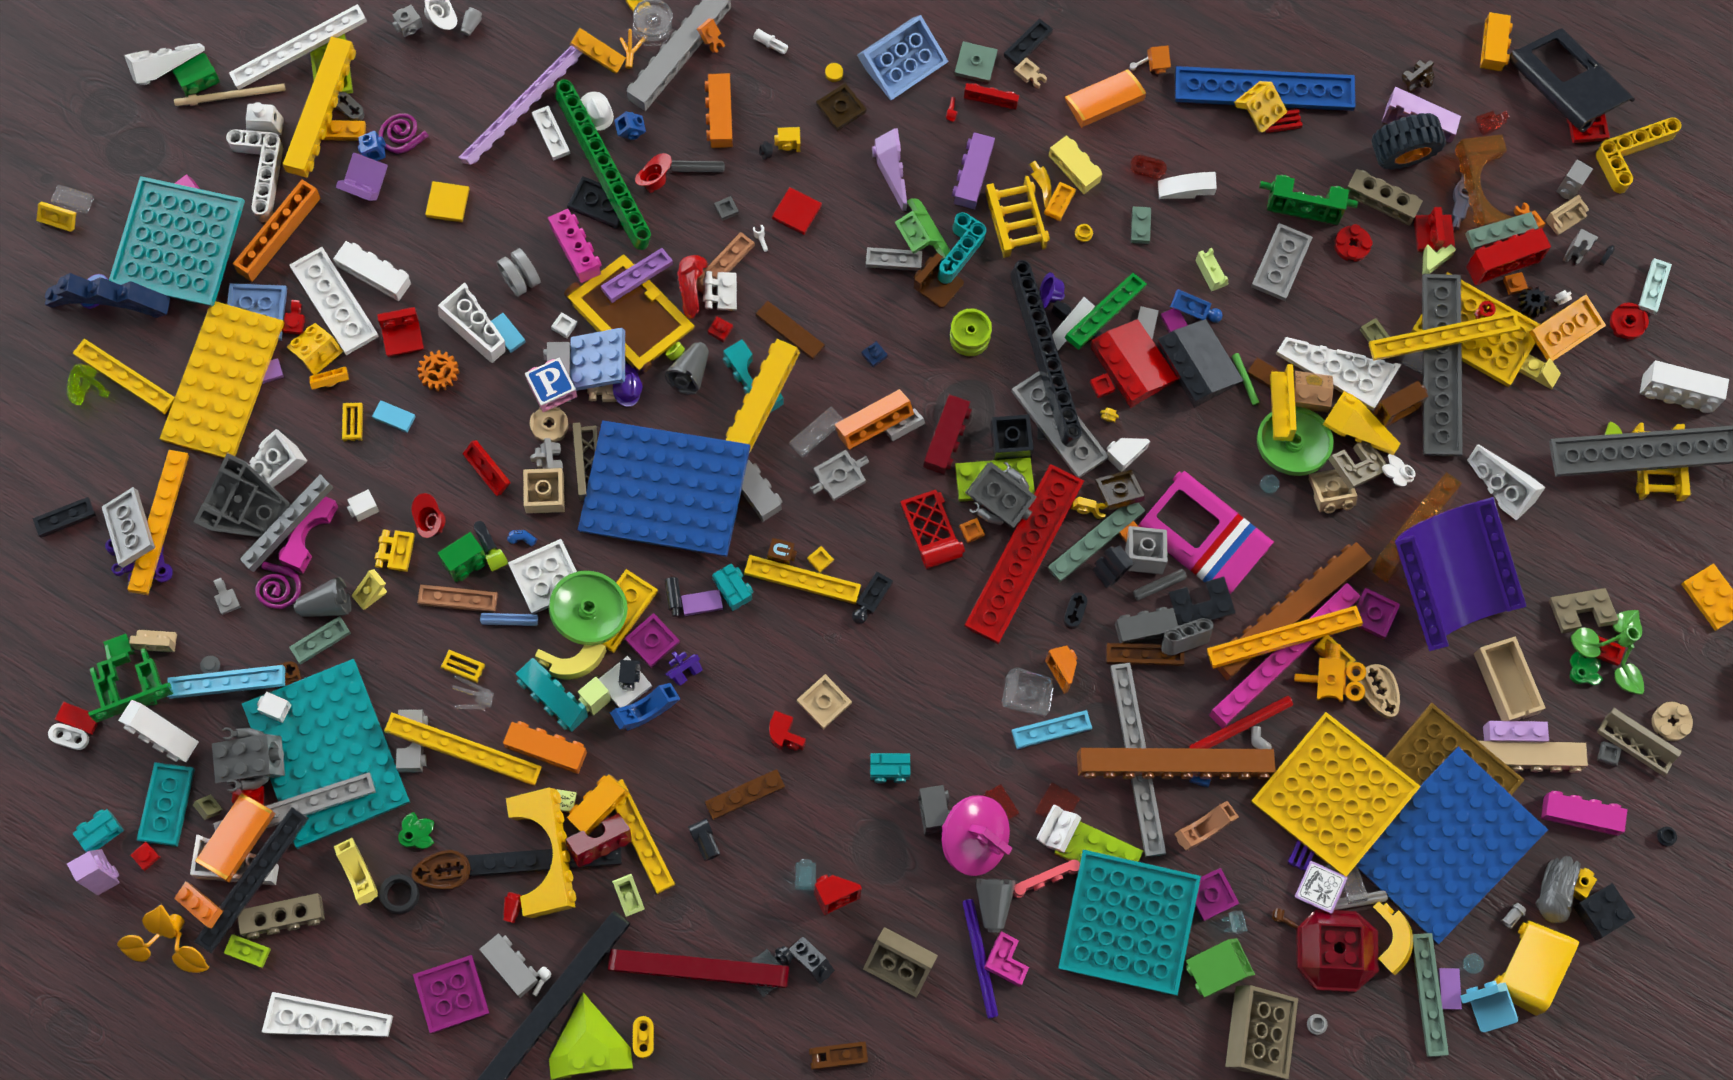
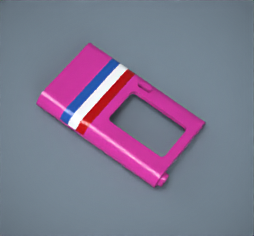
M1179 471L1172 479L1174 483L1138 526L1167 530V553L1203 582L1224 576L1229 593L1231 594L1260 558L1266 554L1274 544V541L1186 471L1182 473ZM1178 490L1183 491L1219 520L1217 527L1199 548H1194L1157 518V514Z

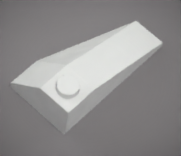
M275 429L261 442L257 454L250 460V466L274 487L295 473L307 460L294 443L279 430Z

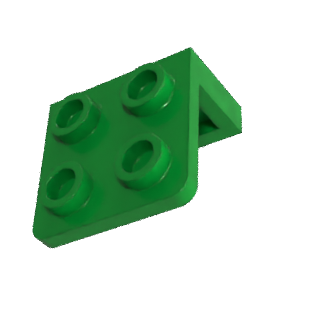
M205 53L194 56L172 69L186 97L220 83Z

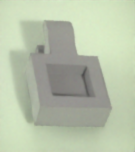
M222 578L214 580L219 592L214 598L221 614L224 615L241 608L234 590H227Z

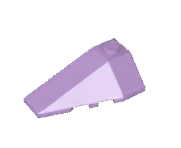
M898 128L875 139V146H872V156L876 157L877 165L902 211H906L905 181L901 178L903 177L902 162H899L901 148Z

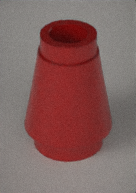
M508 892L507 897L505 896L504 921L515 923L522 908L520 896L523 895Z

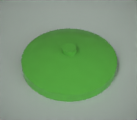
M1295 406L1297 430L1292 441L1273 440L1272 412L1269 413L1259 427L1257 446L1263 459L1272 468L1284 474L1302 476L1318 471L1327 463L1333 450V435L1331 430L1323 425L1325 420L1309 409Z
M578 571L565 576L553 589L549 601V614L555 628L568 640L582 645H598L611 640L620 632L627 617V600L622 589L614 580L599 572Z

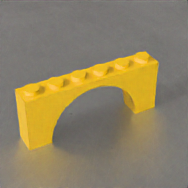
M549 787L506 798L508 817L514 820H534L540 824L550 837L553 849L552 864L544 881L535 890L520 896L523 916L534 918L575 908L576 894L572 888L573 874L569 868L570 854L566 849L567 835L563 829L564 815L560 809V793L558 790Z

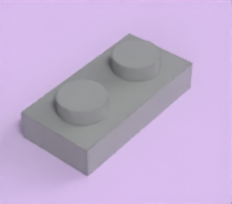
M915 408L913 409L914 415L884 431L892 441L925 424L924 418Z

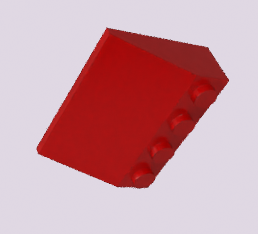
M1138 319L1109 330L1091 341L1092 351L1130 408L1178 380V377Z

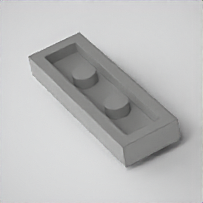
M867 247L866 267L921 270L922 251L914 254L911 250Z

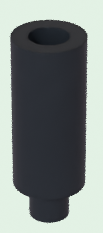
M677 577L666 578L664 581L668 610L672 611V617L680 616L679 610L682 609L679 579Z

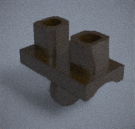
M1419 60L1414 65V73L1406 70L1402 74V81L1407 84L1408 92L1412 93L1418 87L1430 88L1433 86L1432 79L1435 76L1432 67L1434 62L1430 60L1425 63Z

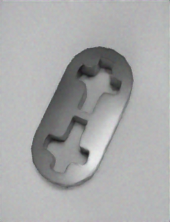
M345 92L338 94V104L336 106L338 110L350 121H362L365 115L361 105ZM340 100H346L348 105L346 106L343 102L340 103ZM351 109H353L355 112H359V114H352Z

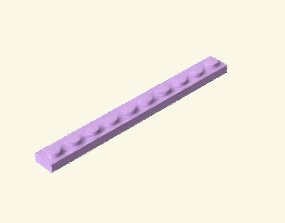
M570 46L458 157L462 163L469 165L476 163L480 158L479 156L483 152L488 151L492 147V143L496 139L501 138L505 134L504 131L508 127L513 126L517 122V118L521 114H525L529 110V106L533 102L538 101L542 97L541 94L545 90L550 89L554 85V81L562 77L566 73V69L578 61V57L582 52Z

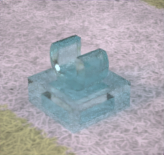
M1242 911L1228 913L1229 917L1222 919L1223 922H1231V927L1225 929V932L1242 933L1247 931Z

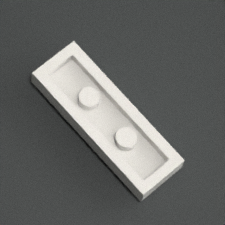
M549 106L533 111L532 116L553 161L569 155L570 150Z

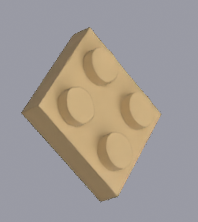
M826 674L797 699V703L823 730L852 704V701Z

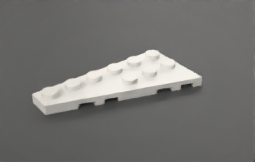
M1288 337L1284 339L1276 352V355L1305 372L1333 376L1334 389L1341 393L1345 391L1348 394L1354 395L1372 411L1401 366L1398 363L1391 364L1381 359L1373 361V359L1366 358L1364 355L1339 349L1332 350L1322 345L1319 347Z

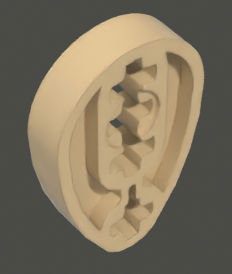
M1373 664L1367 666L1366 676L1360 681L1365 688L1363 699L1376 713L1386 719H1392L1399 712L1400 694L1396 679L1391 670L1383 665ZM1370 671L1372 673L1375 672L1376 676L1374 677V679L1376 681L1381 682V684L1379 685V689H1384L1385 693L1383 694V696L1381 694L1376 693L1379 689L1376 685H1372L1374 679L1372 676H1368ZM1387 705L1389 708L1393 707L1392 714L1389 711H1385Z

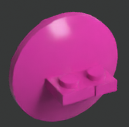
M974 795L961 800L953 806L942 826L944 855L948 863L962 874L970 876L985 874L1000 862L1004 854L1009 855L1012 847L1008 845L1010 829L1007 815L1002 806L992 798Z

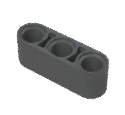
M1201 618L1168 629L1164 634L1161 646L1162 651L1168 655H1175L1207 644L1210 641L1213 630L1212 621Z

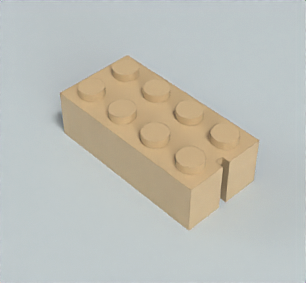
M1516 636L1481 647L1474 653L1501 721H1518L1521 718L1525 719L1537 715L1545 709Z

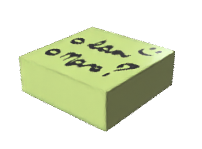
M558 790L561 796L560 809L563 812H569L575 806L577 793Z

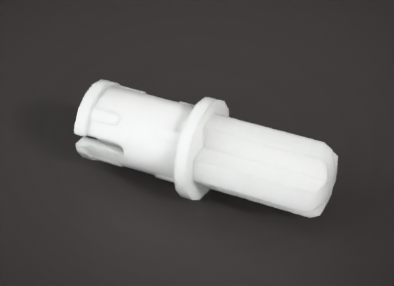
M757 29L754 33L753 39L766 45V48H772L781 54L787 52L788 45L775 39L774 35L771 36L760 29Z

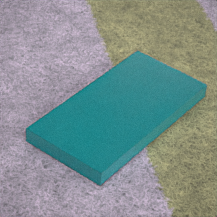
M154 762L137 841L178 847L195 773L194 768Z

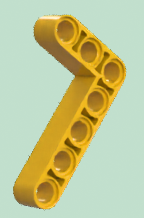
M1677 118L1662 120L1605 140L1596 151V158L1609 184L1616 193L1626 192L1633 182V176L1623 157L1672 140L1681 129V122Z

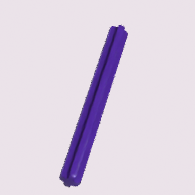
M967 899L963 901V907L986 1014L988 1018H995L998 1016L990 974L988 970L984 969L987 960L973 899Z

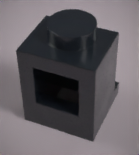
M620 660L618 683L619 687H622L623 690L633 691L636 682L639 683L640 671H637V669L641 670L640 661Z

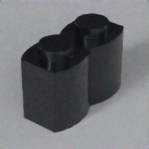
M1120 545L1116 548L1112 546L1104 552L1105 557H1101L1094 563L1096 566L1092 571L1106 588L1118 582L1134 565V562Z

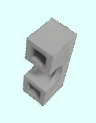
M398 710V715L428 725V716H425L423 710ZM412 742L407 748H398L396 754V769L398 772H423V766H426L427 762L426 754H423L424 746Z

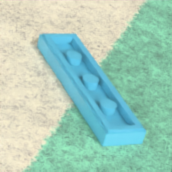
M1085 710L1012 729L1011 732L1016 748L1021 749L1092 730V725L1088 712Z

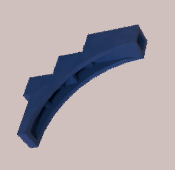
M72 273L62 276L58 283L49 287L45 293V305L51 308L65 304H100L133 310L155 318L167 314L170 301L169 296L132 281L119 285L102 277L89 281Z

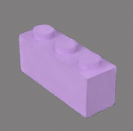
M1488 721L1483 726L1484 741H1549L1548 722Z

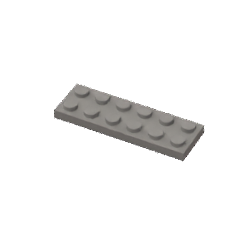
M1040 371L1012 388L1011 392L1026 412L1030 414L1032 420L1076 477H1082L1109 458L1108 454L1079 417L1082 428L1080 439L1073 447H1067L1062 444Z

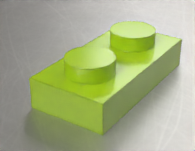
M232 934L224 954L263 968L271 949Z

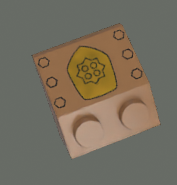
M1295 371V406L1328 413L1332 405L1333 376Z

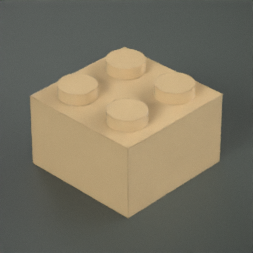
M562 468L523 470L524 508L526 513L565 512L564 474Z

